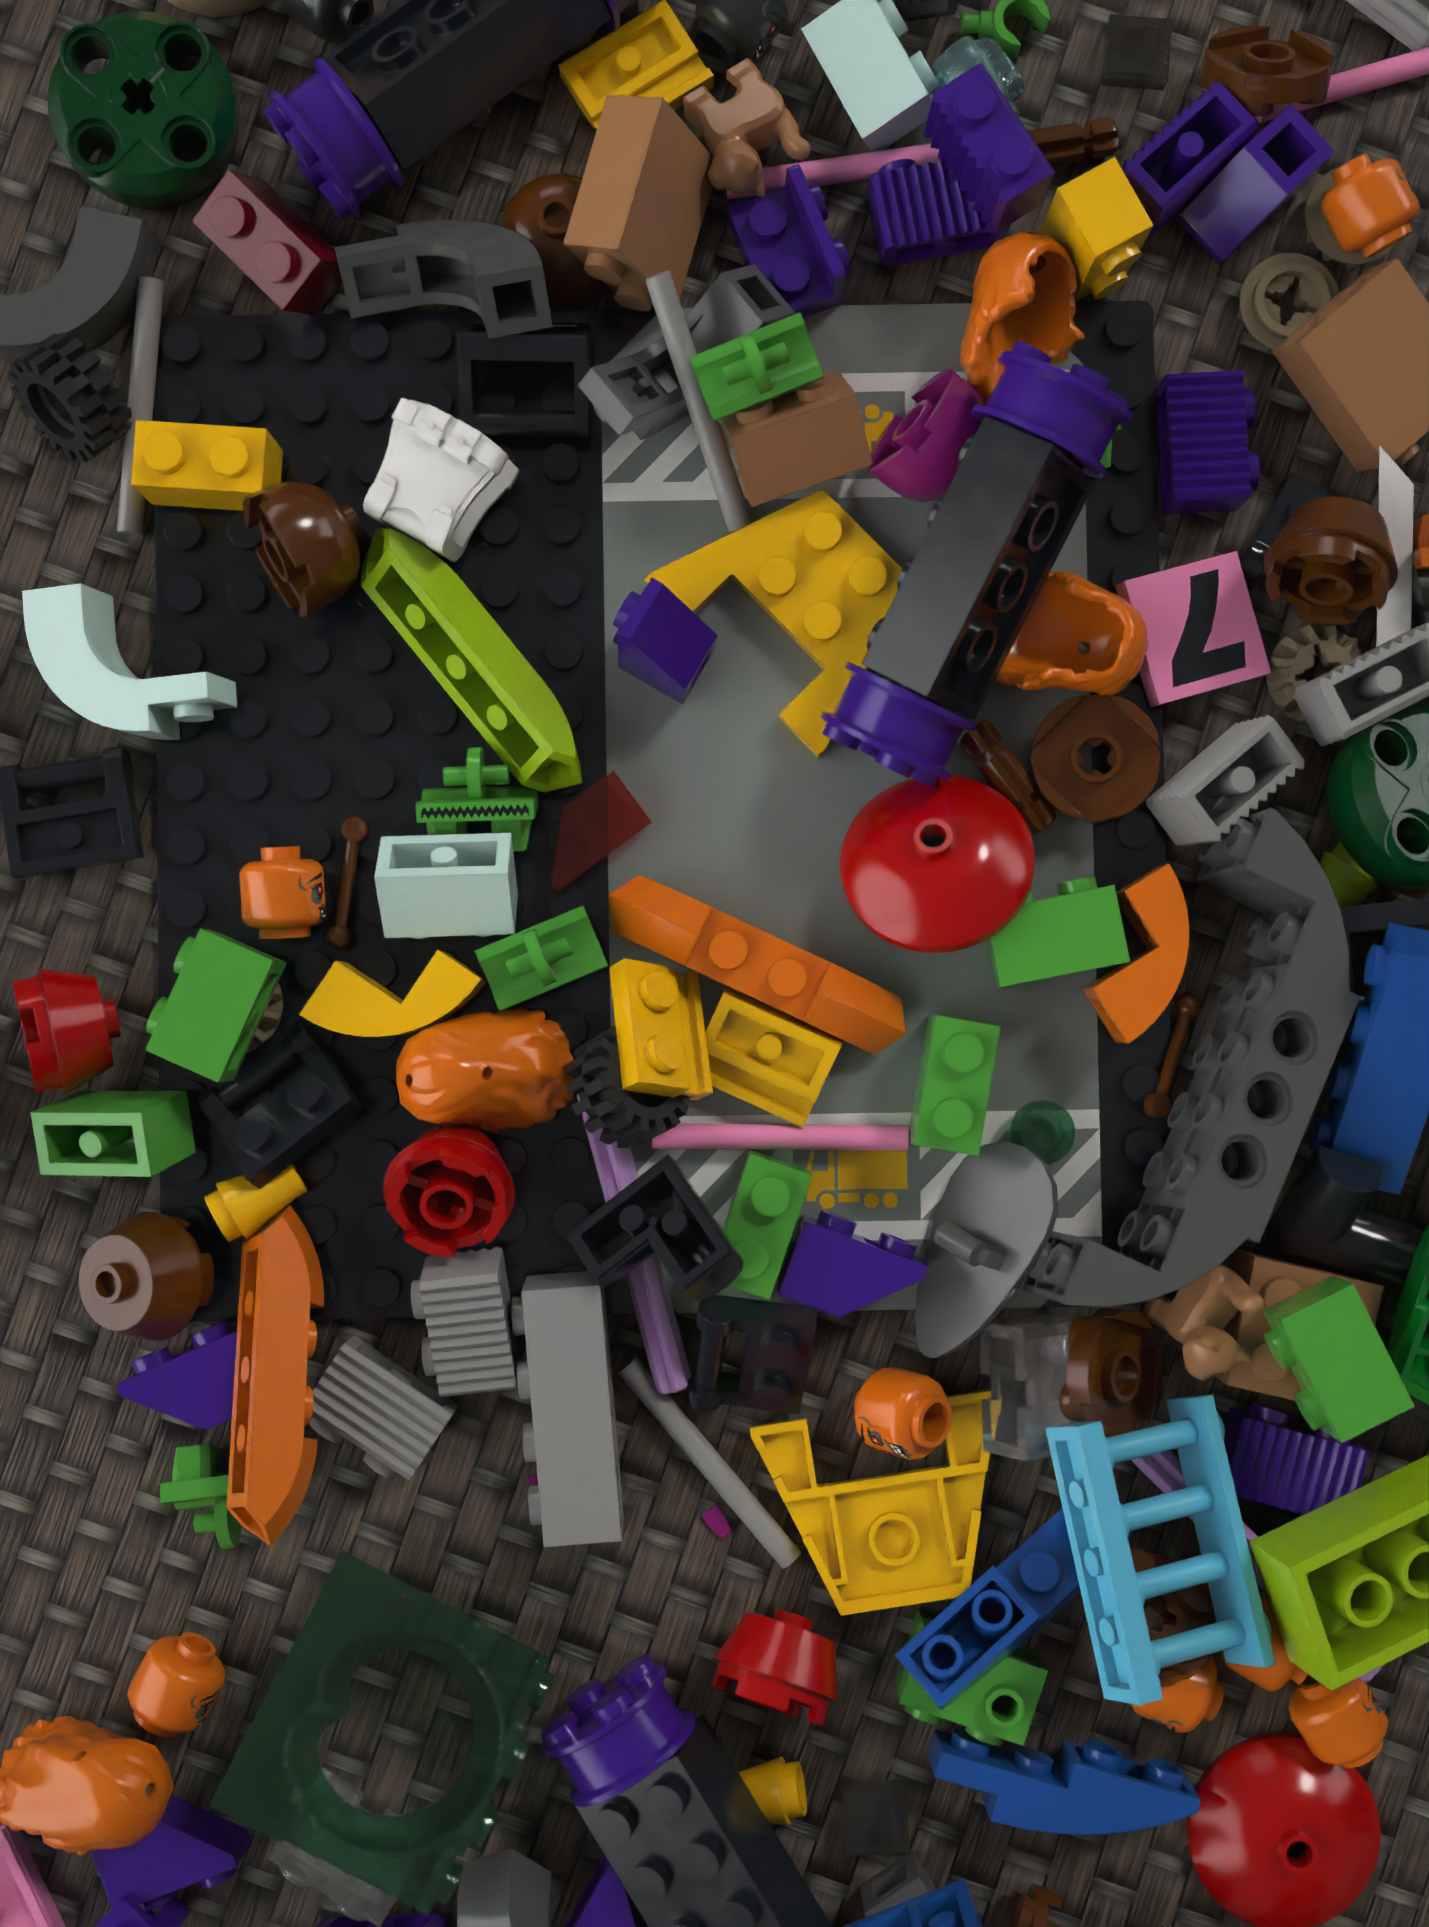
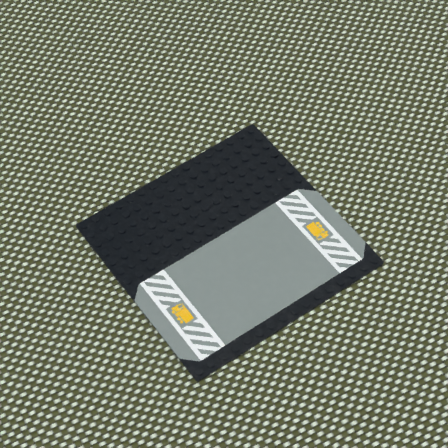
M1142 300L1076 301V312L1073 321L1075 326L1084 333L1085 338L1077 341L1074 347L1068 351L1067 362H1059L1056 367L1069 373L1072 365L1078 364L1106 377L1110 381L1107 389L1125 398L1130 403L1128 409L1133 414V419L1130 425H1121V429L1116 430L1111 438V467L1106 468L1104 476L1102 478L1088 476L1095 482V485L1051 572L1068 571L1108 592L1118 595L1115 585L1129 579L1159 572L1153 308L1148 302ZM971 303L837 305L803 318L822 371L831 374L840 372L856 393L870 453L893 417L898 414L903 419L917 405L911 397L936 374L949 368L967 381V374L959 361L961 340L970 314ZM651 308L649 311L633 309L550 310L552 322L591 323V367L633 355L663 336L654 308ZM682 308L684 316H686L692 308ZM474 311L378 313L357 318H351L350 313L161 317L153 407L154 421L266 428L283 450L281 483L288 481L309 483L327 491L337 501L339 506L349 504L358 515L365 534L364 540L358 542L360 567L357 579L342 598L327 608L308 617L301 618L299 617L300 605L290 609L272 585L255 551L256 547L263 544L260 526L257 525L247 529L243 511L154 505L156 677L209 672L236 682L237 707L213 710L214 719L204 722H179L180 739H156L158 1001L163 996L169 998L179 974L173 971L177 954L188 937L196 938L200 928L217 931L287 962L278 982L283 997V1010L279 1025L273 1035L263 1045L246 1053L237 1075L285 1039L284 1030L298 1019H302L317 1035L363 1107L362 1110L293 1163L308 1192L295 1198L288 1205L296 1212L310 1235L319 1259L324 1285V1308H310V1320L415 1318L411 1304V1283L413 1280H420L425 1258L431 1254L412 1247L403 1239L405 1231L395 1222L389 1211L387 1212L383 1194V1183L390 1163L403 1149L429 1129L447 1124H435L419 1120L400 1103L396 1082V1061L407 1039L418 1032L391 1037L346 1035L318 1026L300 1016V1012L336 960L348 962L404 1000L437 950L447 952L486 978L475 950L513 935L505 934L486 937L475 935L439 936L421 939L411 937L384 938L374 879L381 836L428 835L427 824L417 823L415 804L417 801H421L423 789L467 787V785L444 786L443 767L466 766L468 748L475 747L483 748L485 766L505 765L361 587L362 565L376 529L388 528L368 516L364 512L363 503L369 488L377 477L388 448L393 424L391 417L401 398L427 405L430 404L460 420L457 331L464 321H483L480 315ZM478 360L476 409L575 411L574 362ZM590 401L589 437L485 435L501 447L509 456L508 459L520 472L511 489L506 490L479 522L468 541L466 549L457 561L451 562L434 551L433 553L459 576L552 691L569 723L582 774L581 784L548 792L538 791L539 806L535 819H532L527 849L525 851L513 852L518 889L515 934L580 906H584L609 965L606 968L508 1009L515 1010L520 1007H526L529 1010H543L546 1014L545 1020H552L558 1023L561 1030L565 1033L566 1038L570 1042V1053L575 1060L577 1058L573 1053L578 1047L615 1026L610 966L624 958L673 967L676 968V973L680 974L693 971L612 932L608 894L637 875H642L827 960L902 998L906 1035L876 1055L842 1041V1046L805 1124L908 1125L909 1132L928 1015H939L1001 1026L981 1146L1006 1141L1030 1148L1047 1163L1057 1185L1058 1214L1053 1231L1086 1238L1119 1253L1121 1247L1118 1245V1235L1121 1226L1132 1211H1137L1147 1188L1143 1186L1145 1169L1153 1155L1163 1150L1171 1131L1167 1124L1168 1116L1165 1118H1151L1144 1111V1100L1149 1093L1155 1092L1170 1044V1002L1158 1019L1143 1034L1129 1044L1115 1043L1082 989L1121 964L996 988L987 940L959 951L922 953L890 944L867 929L851 909L843 889L840 875V855L843 841L852 821L870 800L889 787L912 779V777L907 778L875 762V757L858 749L857 751L833 739L830 740L825 752L817 758L778 719L779 714L823 669L734 580H730L696 613L718 636L715 651L684 704L677 702L617 667L618 645L613 643V639L618 628L613 625V622L628 594L633 590L642 595L646 588L644 579L651 572L735 532L728 531L690 414H687L662 431L640 440L633 431L619 436L612 427L605 424L597 416ZM869 466L751 507L743 493L753 523L823 489L901 568L910 558L916 555L928 531V517L937 500L923 503L906 499L881 483L869 471L871 469ZM1082 644L1078 648L1081 654L1085 653V647ZM867 667L866 670L888 681L890 680V678ZM1139 672L1125 689L1114 694V696L1123 697L1137 705L1150 718L1157 730L1160 743V769L1157 782L1146 798L1148 799L1164 785L1163 705L1149 707ZM995 680L975 720L939 702L936 705L976 725L985 720L990 721L1003 738L999 742L1003 749L1008 747L1011 749L1034 782L1029 761L1036 732L1044 718L1056 706L1069 698L1098 694L1062 688L1022 690L1016 685L1006 686ZM963 730L944 768L951 775L973 779L992 788L979 770L982 766L980 760L977 758L973 761L962 746L961 738L968 731ZM1087 743L1079 748L1078 751L1084 758L1080 768L1085 773L1089 774L1094 770H1098L1104 775L1112 769L1106 761L1111 750L1104 743L1095 749ZM509 770V784L486 785V787L522 785ZM1038 790L1034 791L1038 798L1041 799L1042 796ZM1146 799L1129 814L1119 819L1104 821L1094 825L1069 819L1055 811L1057 818L1054 823L1037 835L1031 836L1035 855V870L1031 887L1034 901L1059 896L1057 888L1059 883L1095 876L1098 888L1115 885L1117 892L1154 868L1165 865L1166 831L1147 807ZM350 817H359L367 823L369 834L359 845L347 928L351 932V941L347 947L335 949L328 944L326 934L335 923L347 839L342 834V825ZM468 821L469 834L492 833L491 821ZM939 836L929 837L923 844L928 847H938L944 843L945 839ZM300 846L301 859H313L323 867L325 919L320 924L311 926V936L259 939V929L248 927L242 920L240 870L249 862L261 861V848ZM1119 907L1129 957L1132 958L1146 948ZM698 973L706 1032L727 986ZM487 982L464 1008L443 1022L479 1011L499 1012L489 983ZM159 1057V1091H187L196 1153L160 1172V1213L178 1217L189 1222L192 1226L186 1230L195 1239L201 1254L210 1252L214 1265V1288L210 1302L207 1306L199 1307L190 1322L238 1321L242 1242L245 1240V1237L241 1235L228 1242L215 1222L204 1197L218 1190L216 1183L241 1176L243 1173L214 1123L206 1116L197 1102V1098L211 1087L215 1086L221 1089L228 1082L217 1083ZM300 1058L236 1108L239 1116L242 1117L307 1065L303 1058ZM1170 1085L1168 1096L1172 1107V1086ZM712 1087V1094L697 1101L689 1100V1097L682 1100L689 1105L686 1115L679 1118L681 1121L679 1124H793L715 1087ZM627 1091L631 1098L639 1103V1093ZM577 1094L573 1095V1099L564 1108L558 1109L557 1115L551 1123H537L531 1128L522 1130L511 1127L507 1131L499 1130L498 1134L487 1132L483 1129H476L486 1135L498 1149L514 1183L515 1201L509 1219L489 1244L486 1245V1240L474 1246L457 1248L456 1252L465 1253L469 1250L477 1252L483 1248L488 1250L495 1247L502 1248L511 1302L513 1296H522L521 1291L527 1276L588 1271L565 1234L604 1205L605 1199L586 1128L583 1126L582 1113L576 1116L572 1107L573 1104L578 1102ZM652 1139L637 1146H630L638 1177L669 1154L676 1161L720 1227H723L749 1150L652 1149ZM910 1142L908 1151L755 1150L810 1169L812 1178L770 1300L727 1286L715 1295L810 1307L778 1295L777 1284L802 1216L806 1215L817 1220L821 1210L856 1222L854 1234L878 1242L881 1232L909 1241L918 1246L914 1256L924 1259L935 1215L949 1179L962 1160L969 1154L913 1145ZM662 1264L674 1313H698V1306L702 1300L695 1301L684 1296ZM623 1277L608 1290H605L607 1315L635 1314L626 1277ZM1026 1277L1003 1308L1094 1306L1065 1305L1027 1292L1022 1289L1027 1279ZM918 1282L857 1310H916ZM1176 1290L1164 1295L1169 1299H1174ZM1148 1301L1118 1306H1145Z

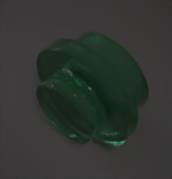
M1035 1100L1023 1105L1013 1116L1010 1124V1139L1013 1144L1030 1148L1043 1161L1051 1164L1062 1159L1070 1151L1075 1139V1126L1070 1114L1061 1105L1048 1100Z

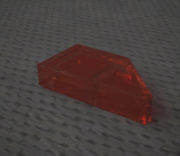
M612 771L560 811L550 887L555 893L651 823L649 817L615 771Z

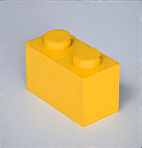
M1113 157L1057 188L1039 233L1047 234L1065 247L1073 261L1077 278V290L1074 293L1076 302L1090 294L1093 295L1095 300H1099L1122 287L1129 279L1127 273L1132 264L1142 256L1140 249L1154 225L1118 161Z
M136 420L131 485L152 505L243 511L242 503L246 496L281 483L283 450L266 428Z

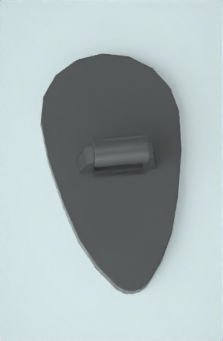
M1006 1141L982 1145L979 1156H966L950 1177L935 1215L923 1259L928 1265V1269L924 1279L918 1282L915 1311L917 1345L924 1356L933 1359L944 1358L961 1349L980 1334L1002 1310L1030 1273L1049 1241L1058 1214L1057 1185L1047 1163L1030 1148Z

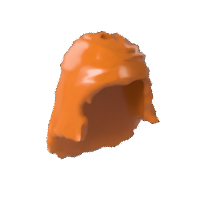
M1018 232L994 242L981 258L973 281L971 310L961 340L959 363L967 374V382L975 388L986 404L1004 369L997 359L1002 351H1011L1016 341L1029 344L1043 351L1052 358L1050 364L1056 367L1059 362H1067L1068 351L1074 347L1077 341L1085 338L1084 333L1075 326L1073 321L1076 312L1074 293L1077 290L1075 265L1065 247L1047 234Z
M1050 571L995 680L1006 686L1016 685L1022 690L1062 688L1095 692L1100 696L1106 694L1112 696L1125 689L1141 670L1149 645L1146 622L1142 619L1141 613L1123 597L1108 592L1068 571H1057L1055 573ZM1080 644L1085 647L1084 654H1081L1078 650Z
M520 1007L515 1010L505 1009L497 1013H492L488 1010L479 1011L426 1027L407 1039L396 1061V1082L400 1103L419 1120L435 1124H467L473 1128L483 1129L484 1131L498 1134L499 1130L507 1131L511 1127L522 1130L531 1128L537 1123H551L555 1119L558 1109L564 1108L573 1099L574 1095L568 1094L567 1083L575 1079L574 1075L567 1073L569 1063L574 1060L570 1053V1042L558 1023L552 1020H545L546 1014L543 1010H529L526 1007Z
M71 1716L56 1717L51 1722L39 1719L36 1723L28 1725L23 1730L22 1735L14 1739L12 1748L4 1751L0 1768V1822L10 1826V1829L14 1831L24 1830L30 1835H42L44 1843L54 1849H62L66 1853L77 1852L79 1856L86 1854L90 1850L117 1849L132 1846L149 1836L164 1815L174 1790L169 1764L155 1745L136 1738L121 1737L116 1733H111L106 1727L98 1728L91 1721L77 1720ZM147 1785L150 1787L148 1795L146 1794Z

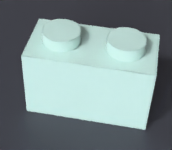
M841 0L801 28L862 140L872 152L886 149L927 121L932 101L929 92L938 87L939 83L920 50L911 57L908 56L898 37L909 29L892 0H881L880 2L878 0Z
M511 833L381 836L374 879L384 938L411 937L421 939L439 936L475 935L486 937L515 934L518 889Z

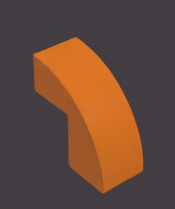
M1169 863L1154 868L1116 892L1119 907L1146 949L1130 958V962L1122 963L1082 989L1115 1043L1129 1044L1143 1034L1158 1019L1174 996L1184 972L1189 948L1188 910L1178 878Z

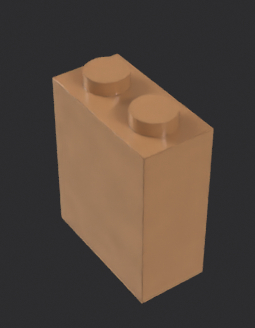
M607 95L563 245L585 264L584 271L587 274L604 282L615 293L614 299L619 304L637 311H649L653 305L645 279L664 271L670 270L680 300L713 187L707 174L711 167L713 156L663 97Z
M1396 258L1364 271L1272 350L1274 356L1357 472L1379 468V445L1398 467L1403 465L1419 451L1420 447L1416 441L1429 431V303L1399 259Z

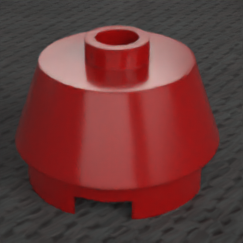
M37 968L38 976L12 981L35 1092L62 1088L65 1095L114 1066L110 1039L121 1037L118 1016L113 1000L102 1002L94 975Z
M457 1124L441 1125L424 1132L393 1159L386 1171L383 1183V1194L387 1212L389 1211L395 1222L405 1231L403 1239L409 1245L422 1252L442 1257L456 1256L457 1248L474 1246L486 1240V1245L489 1244L509 1219L515 1201V1188L512 1177L494 1143L482 1132Z
M776 1609L774 1617L771 1619L746 1612L713 1658L718 1661V1666L711 1688L728 1694L731 1683L735 1682L737 1687L734 1694L742 1696L743 1699L748 1700L750 1703L796 1719L799 1718L802 1706L810 1708L807 1720L816 1725L824 1726L830 1702H837L836 1644L825 1637L810 1632L813 1621L800 1615Z

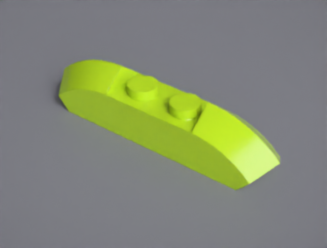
M390 528L376 529L361 570V587L499 758L505 765L509 766V770L522 786L541 792H548L581 784V767L569 723L559 702L542 678L465 583L443 560L417 541Z

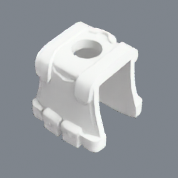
M401 398L391 417L393 424L381 468L364 499V512L380 524L390 529L398 530V532L417 541L431 552L434 551L451 562H455L462 556L471 535L487 511L507 489H511L520 470L508 459L509 456L501 447L482 432L430 404L427 405L411 399Z

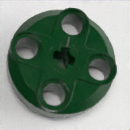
M133 11L110 15L92 24L77 25L69 30L62 39L60 56L52 71L48 88L49 120L54 136L64 155L75 171L89 185L108 198L123 205L139 209L159 210L191 202L206 193L219 181L230 165L238 143L240 125L239 104L234 85L222 58L209 43L208 38L199 27L190 22L179 21L159 13ZM195 56L201 59L192 70L184 72L174 70L177 61L183 57ZM100 58L109 60L106 68L101 72L95 74L84 73V69L91 61ZM199 144L207 147L204 155L197 161L185 162L179 160L181 152L190 145ZM99 148H115L114 155L105 164H89L92 154Z
M1410 705L1351 735L1336 753L1327 780V803L1330 817L1337 836L1352 859L1366 873L1384 885L1399 891L1415 894L1429 893V706Z

